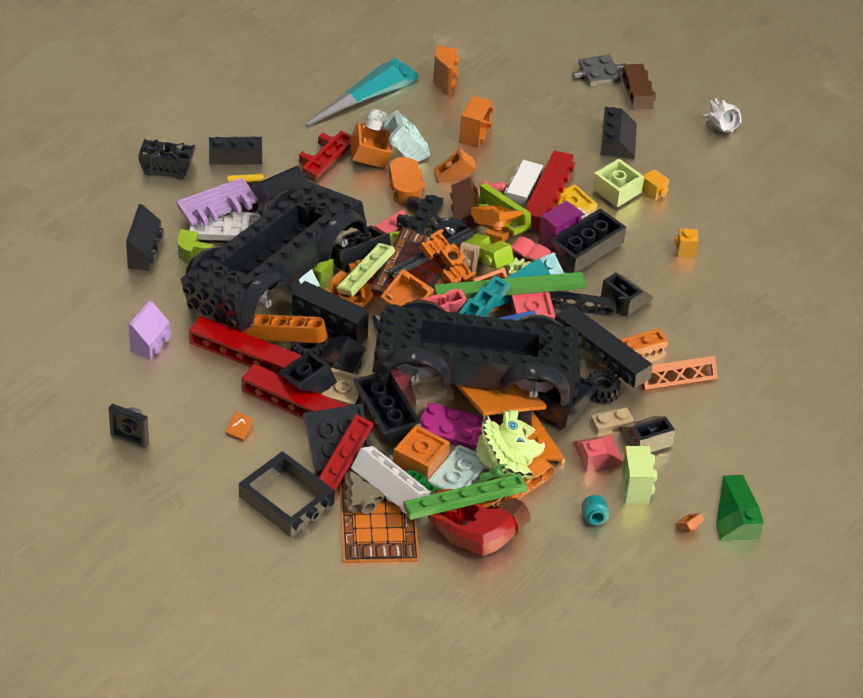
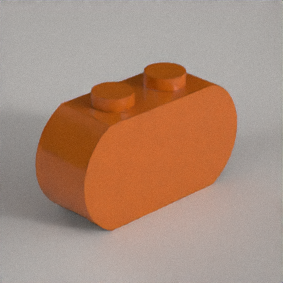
M409 157L393 159L389 165V180L393 201L401 205H407V200L410 196L421 199L422 191H425V183L421 181L423 174L422 169L418 167V162Z

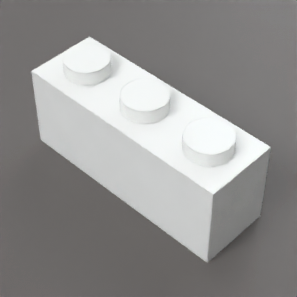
M523 160L521 165L517 166L515 176L511 177L509 188H505L504 195L525 209L542 175L543 165Z

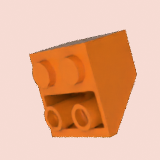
M437 46L433 83L446 95H451V91L455 89L456 79L458 78L459 69H457V66L459 65L460 56L457 55V48Z

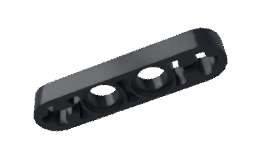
M566 291L549 292L550 298L554 299L551 300L553 309L564 310L572 305L567 300H574L576 303L573 305L583 313L612 316L616 313L617 302L612 298ZM591 302L594 306H587L585 303Z

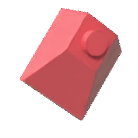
M611 434L573 442L586 473L623 465V459Z

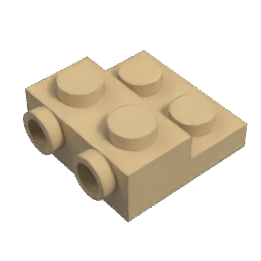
M437 373L429 378L421 376L417 383H415L416 378L414 382L411 381L412 376L410 375V389L416 405L454 399L451 384L442 386L441 378Z

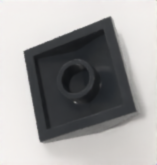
M349 336L330 337L320 358L328 363L331 368L355 374L366 352V347Z

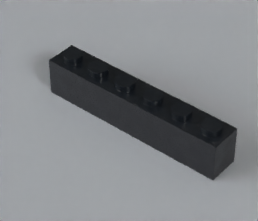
M573 304L556 314L555 320L563 327L570 326L579 329L578 336L582 337L581 348L607 367L612 373L623 379L625 383H628L635 389L651 379L653 366L651 362Z

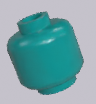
M591 495L583 500L581 510L587 523L590 525H600L608 519L609 508L603 497Z

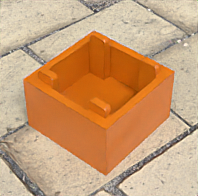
M472 96L461 115L459 143L477 148L480 144H483L486 133L492 128L490 120L494 106H492L491 100Z
M357 122L350 137L352 160L385 169L393 154L392 145L389 142L390 131L382 128L381 130L370 129L364 123Z
M403 269L381 295V307L385 309L386 304L402 306L413 300H426L434 295V289Z
M415 425L394 449L393 462L405 472L411 469L425 475L427 481L449 456L450 442Z

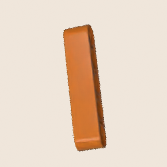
M254 314V325L242 331L256 338L269 341L321 343L328 337L322 318Z
M541 455L533 458L532 463L527 466L533 473L531 479L523 477L527 485V492L548 480L555 471V468ZM527 492L482 502L479 504L484 506L486 509H494L499 504L511 498L518 499Z

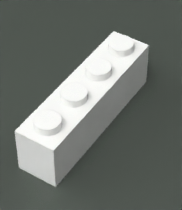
M373 446L361 448L351 467L362 479H365L375 488L379 489L388 501L398 505L405 514L407 513L403 507V501L428 496L431 493Z

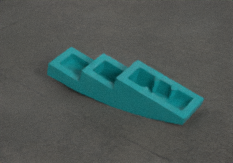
M494 275L486 287L482 286L473 299L469 298L459 314H474L486 317L511 288L510 283Z

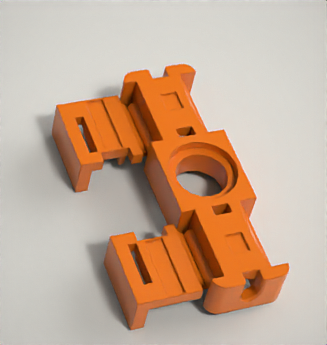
M443 229L432 234L427 242L420 244L419 248L428 260L432 259L433 255L437 253L449 267L450 271L447 272L444 269L440 274L447 284L459 283L460 281L466 282L476 274V271L471 272L463 262L465 256L455 244L450 245L442 235ZM448 253H454L457 259L451 260L448 257Z

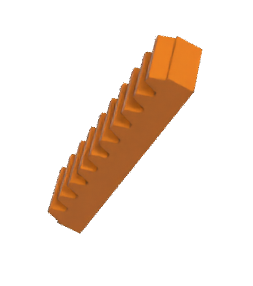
M660 328L620 339L638 354H641L642 357L647 352L650 355L653 350L657 353L660 348L664 351L668 345V339ZM599 363L602 369L605 368L603 364Z

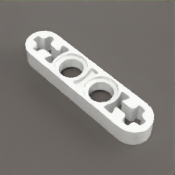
M372 109L365 126L370 129L381 130L387 113Z

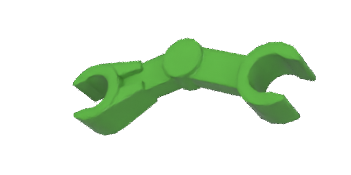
M499 464L491 471L481 473L476 484L489 481L492 478L509 476L511 472L503 474L501 471L502 467L508 464Z

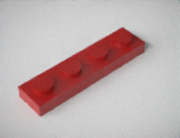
M356 414L319 479L336 491L373 428L374 423Z

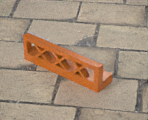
M710 356L653 365L652 373L659 378L653 385H648V380L644 382L643 389L718 379L715 357ZM710 364L712 376L703 375L700 372L704 365ZM686 368H690L695 372L691 379H687L682 375ZM669 370L677 375L673 382H669L664 378Z

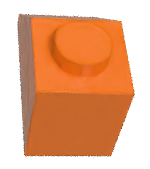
M460 148L434 168L437 181L439 182L464 180L477 170L474 159Z

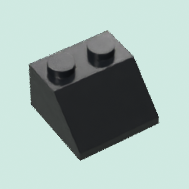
M310 350L278 372L280 376L299 390L323 393L337 383L330 365Z

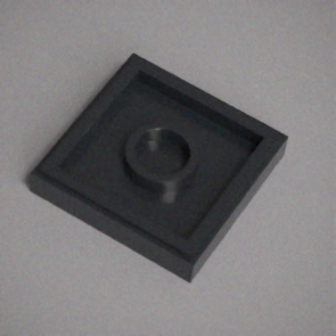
M112 403L108 408L110 435L146 448L149 444L148 416Z

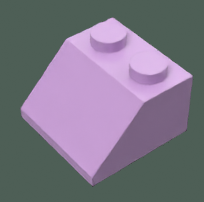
M148 301L129 323L130 352L147 359H151L155 353L157 354L165 341L167 342L171 337L170 322L152 301Z

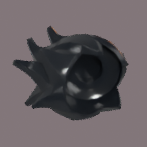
M437 214L434 216L438 224L430 220L428 226L433 230L430 232L432 234L443 229L442 235L445 239L467 227L461 218H441Z

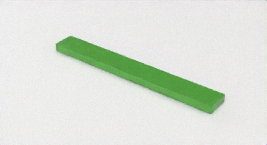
M582 272L503 279L511 285V288L505 295L586 288V281ZM491 280L434 285L436 295H444L450 290L461 289L466 299L474 298L481 287H486Z

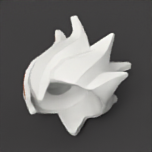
M717 98L714 99V102L710 99L712 112L703 114V117L708 118L706 123H711L718 131L732 133L741 124L739 109L737 106L726 103L724 100L720 103Z

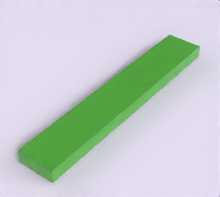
M519 473L403 501V507L409 519L412 520L527 492V485Z

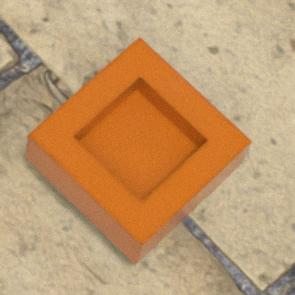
M701 513L688 514L677 521L675 526L678 531L687 530V532L696 530L698 524L703 522L704 519Z

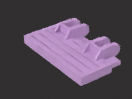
M242 177L178 200L177 207L191 226L199 224L198 220L201 221L203 226L208 225V216L214 222L219 221L218 216L232 212V208L237 214L241 213L240 205L242 204L247 210L252 209L251 204L257 203V197Z

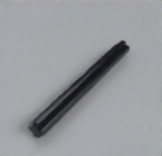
M467 227L446 238L450 245H458L473 237L474 231ZM420 252L391 267L388 274L392 278H396L403 269L408 272L428 261V258L423 252Z

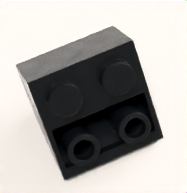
M617 272L603 280L601 297L614 299L617 302V309L627 316L653 300V296Z
M652 416L619 427L620 432L630 446H650L651 452L670 447L673 444L675 429L666 416Z

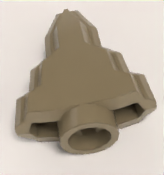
M352 471L345 473V486L347 488L345 491V506L347 510L352 513L362 511L364 514L373 512L377 505L385 498V495L370 483L364 482L361 476Z

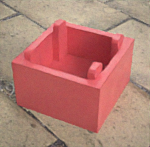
M549 292L511 295V315L535 310L536 315L542 314L555 319Z

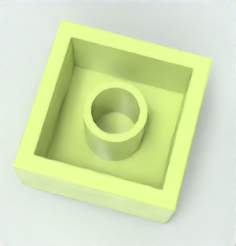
M617 159L594 173L592 189L618 207L642 193L644 176L622 160Z
M626 446L621 470L625 503H650L651 495L655 493L654 482H657V470L653 469L655 456L651 454L650 446Z

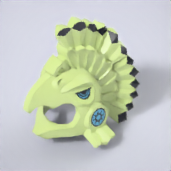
M518 410L504 411L503 423L500 426L496 422H491L488 415H484L481 428L482 434L479 436L476 448L480 464H483L484 468H488L491 471L497 465L506 463L508 465L502 467V473L511 472L509 476L520 473L522 478L531 479L533 473L527 466L532 463L533 458L541 455L545 448L544 442L539 444L535 440L527 439L535 432V429L523 421L517 420Z

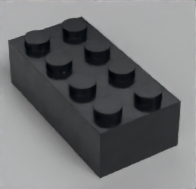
M600 208L551 238L549 250L551 253H555L559 264L569 272H579L623 244L626 226Z
M305 280L292 293V316L322 318L325 323L327 338L349 336L360 344L368 338V309Z

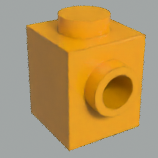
M655 169L643 175L642 191L654 200L667 194L668 178Z
M679 228L678 236L674 238V246L677 247V257L696 258L699 242L697 229Z

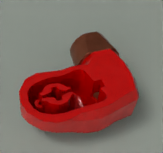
M453 489L439 490V491L434 492V493H432V494H436V493H440V492H444V491H449V490H453ZM511 498L494 509H486L478 503L427 516L430 522L448 541L480 556H486L498 551L513 536L518 534L530 522L531 518L526 505L517 498Z

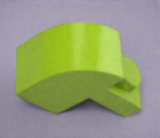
M185 229L180 230L177 238L178 256L183 262L189 264L190 260L197 253L206 248H213V244L199 242V232Z

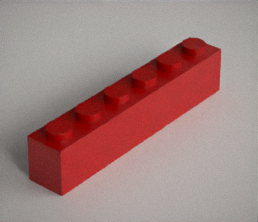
M553 151L525 208L531 213V228L529 229L539 231L541 215L555 208L556 204H559L560 193H564L566 183L570 181L571 172L575 170L576 162H573V154Z
M200 316L189 329V344L251 367L253 364L259 365L276 374H279L280 370L302 356L203 316Z
M253 364L241 378L242 392L303 419V413L349 406L321 393L299 390L279 374L256 364Z

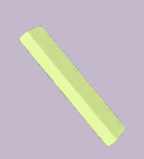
M378 243L336 287L337 292L353 297L394 254V247Z

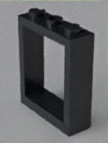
M283 451L239 483V497L290 537L298 531H302L307 524L315 521L325 510H329L335 503V490ZM284 471L318 495L317 498L292 517L258 492Z

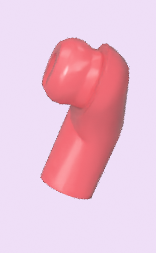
M484 180L481 183H487L500 193H503L505 188L508 187L504 182L491 184Z

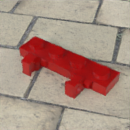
M340 131L335 137H331L322 132L318 136V144H322L324 147L316 155L312 156L304 153V151L299 154L298 162L303 165L302 173L317 180L351 147V135Z

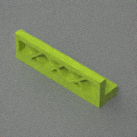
M487 183L480 185L479 203H485L479 204L480 207L498 206L523 211L520 217L506 224V227H502L503 229L515 236L531 228V213Z

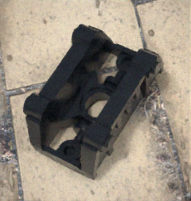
M144 139L139 151L138 160L145 175L176 176L177 179L183 180L191 165L195 145L159 142L158 139L154 141Z

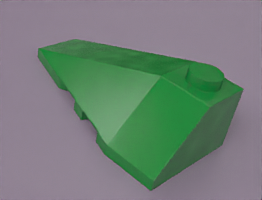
M743 474L724 475L716 520L720 541L760 539L764 521L760 508Z

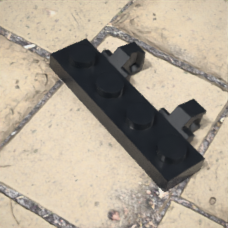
M426 195L424 199L410 196L407 200V209H414L416 213L410 217L408 214H398L396 226L426 234L429 229V221H434V215L440 211L444 198L437 197L436 195Z

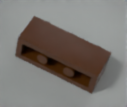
M623 65L622 81L632 109L652 108L653 101H656V93L652 90V82L648 79V71L645 70L644 65Z
M471 178L452 184L450 197L453 202L451 205L454 213L453 217L461 218L467 227L471 229L479 227L471 215V207H480L478 189Z

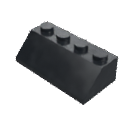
M391 372L387 383L375 381L376 373L353 379V384L384 437L400 443L415 425L421 427L419 418Z

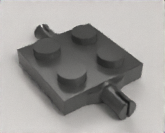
M610 54L579 59L578 65L581 71L572 72L573 79L583 77L590 87L620 82L621 75L619 71L623 70V65H626V63L615 64Z

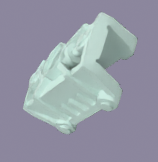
M399 110L394 111L383 121L384 128L392 133L389 137L390 144L393 147H397L405 157L419 162L430 156L428 143L421 136L416 126L411 124L405 116H402Z

